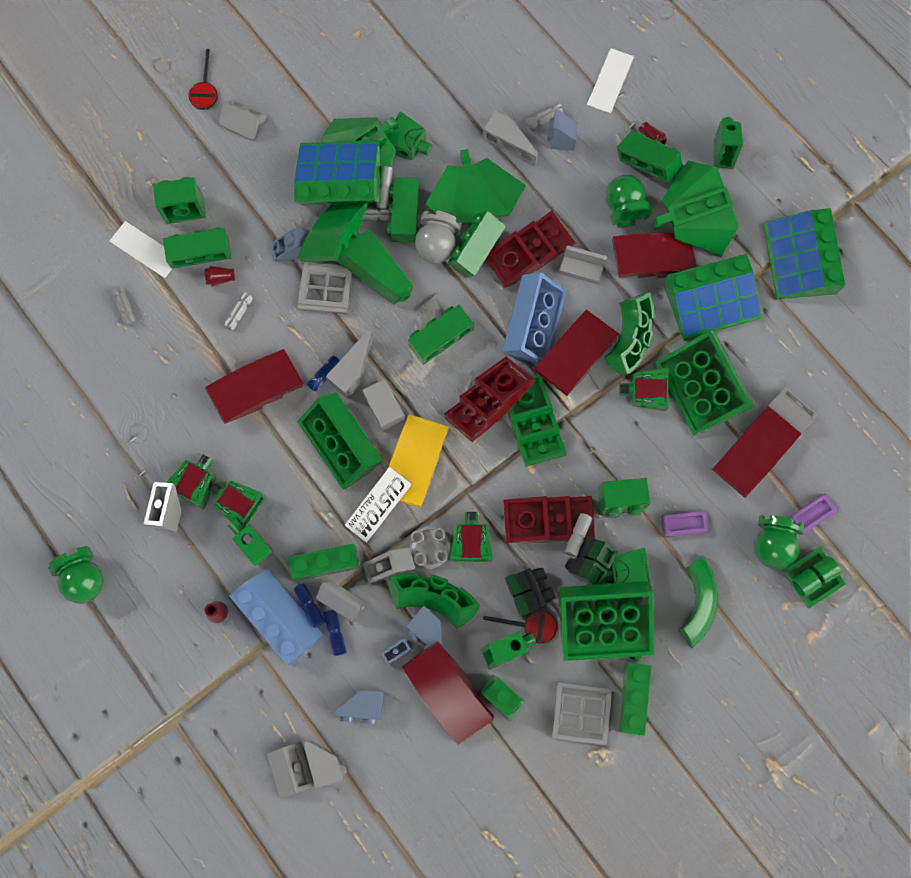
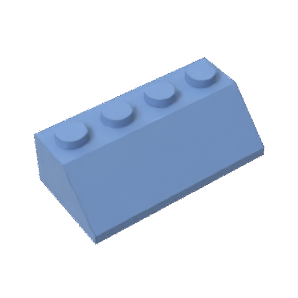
M541 272L522 275L503 352L516 360L538 365L553 347L567 290Z
M269 569L247 580L229 596L287 665H292L324 636L323 632Z

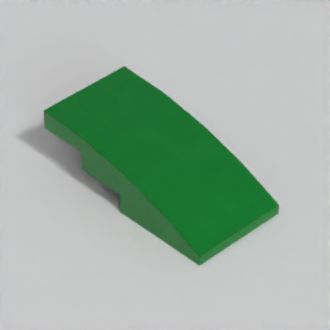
M367 204L330 205L321 214L308 233L299 252V260L301 262L337 261L341 249H347L350 239L357 237Z
M538 374L532 376L535 382L508 411L525 467L566 456V449L560 436V429L553 413L552 403L542 377Z

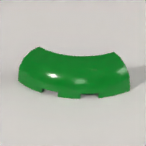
M650 292L631 297L619 303L622 312L621 334L613 350L604 356L607 364L618 374L625 375L633 371L643 361L646 349L650 348L654 334L651 331L652 319H655L654 305Z
M704 555L685 568L692 580L696 597L690 617L678 631L691 648H694L709 631L718 604L716 579Z
M403 573L390 576L389 578L390 594L396 609L424 606L445 616L456 629L472 620L480 608V605L470 593L462 587L459 589L448 583V579L431 574V577L417 576V573Z

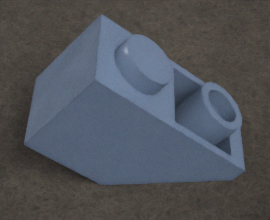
M555 110L554 118H550L547 141H551L550 149L574 151L578 123L560 110Z
M296 227L272 242L273 261L299 260V252L310 231Z
M423 606L406 626L409 629L407 634L416 642L419 639L426 644L425 650L437 641L443 646L441 620Z
M360 690L335 711V716H340V721L354 722V718H362L363 723L376 724L377 720H382L385 692Z

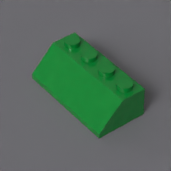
M336 392L318 397L297 421L343 490L371 473L383 461Z

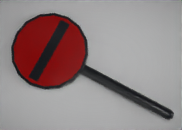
M209 48L206 49L203 82L193 85L188 94L192 106L200 110L213 107L218 99L216 88L207 82Z
M546 611L531 613L525 622L483 616L485 621L524 627L526 634L529 632L533 634L537 644H545L551 641L557 632L555 618Z

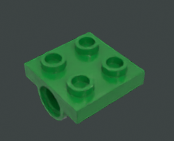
M821 547L816 548L782 570L807 608H811L846 585L840 576L842 574L840 566L831 556H826Z

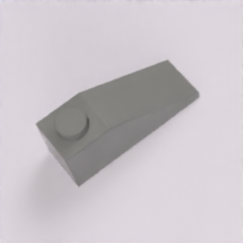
M495 110L483 129V140L535 166L538 152L513 119L507 114Z
M368 330L326 376L328 383L346 398L350 394L354 395L360 388L359 384L363 377L373 340L371 332Z

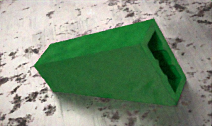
M371 230L351 239L347 249H341L337 262L393 305L398 302H405L410 298L413 284Z

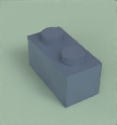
M403 638L380 654L386 664L390 665L412 650L405 638Z

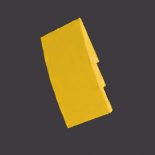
M408 415L389 465L390 468L412 484L399 502L418 508L422 507L448 434L449 426L414 415Z

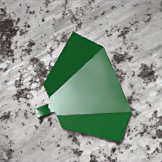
M378 117L333 119L322 135L321 142L379 140L381 169V166H392L397 152L387 134L394 133L401 129V127L393 117L382 125Z
M468 149L460 150L462 166L447 165L425 204L434 214L437 211H442L455 216L456 223L461 222L462 225L468 223L472 225L471 220L477 213L489 211L496 218L509 216L526 185L488 158L476 164H471Z
M688 160L661 200L668 213L655 217L653 220L654 226L658 228L671 222L675 240L718 256H723L739 227L732 209L733 203L728 189L723 184L718 168Z

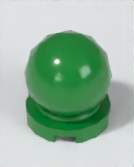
M621 175L614 178L608 184L605 193L606 203L610 210L613 211L611 213V221L613 225H617V228L636 225L635 221L643 217L644 220H647L652 215L651 205L648 201H645V187L639 179L633 175Z
M760 515L758 526L764 530L757 535L754 542V552L757 559L764 566L772 569H783L794 563L800 552V545L796 535L803 534L804 524L802 522L795 525L793 524L794 519L770 515V519H765L764 515Z
M88 546L76 548L78 552L69 556L65 552L49 563L50 567L48 569L51 575L58 576L57 585L59 592L65 600L73 603H87L94 600L102 591L104 582L102 571L95 563L90 562L94 555Z

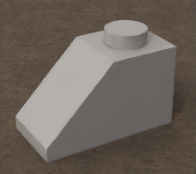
M154 482L144 525L159 531L177 532L182 511L175 484Z
M410 548L390 550L363 563L368 584L386 580L390 576L407 573L415 569Z
M311 740L303 743L316 789L345 779L344 774L347 773L344 760H340L338 755Z

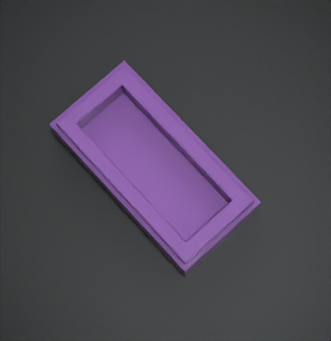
M824 493L788 518L794 519L793 524L795 525L802 522L804 524L803 534H805L838 510Z
M706 511L662 515L664 537L709 533Z

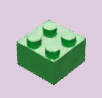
M182 177L179 180L173 181L163 180L153 184L155 207L166 224L206 218L204 196L194 177Z
M647 478L605 481L601 483L597 490L600 516L606 515L607 518H616L622 513H628V516H638L651 504Z

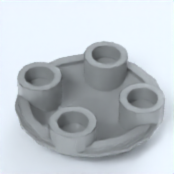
M427 525L412 533L408 548H410L416 565L426 569H434L440 567L448 560L451 554V541L443 529Z

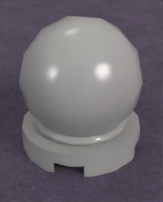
M429 210L423 212L420 221L423 227L419 229L415 240L416 250L422 259L428 263H440L451 257L450 254L454 250L456 242L454 236L459 234L462 225L461 222H455V216L442 211H437L436 214H429Z

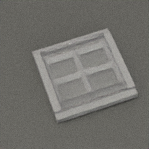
M304 262L298 309L347 314L353 277L352 272L342 265Z
M557 683L552 738L607 745L612 690Z

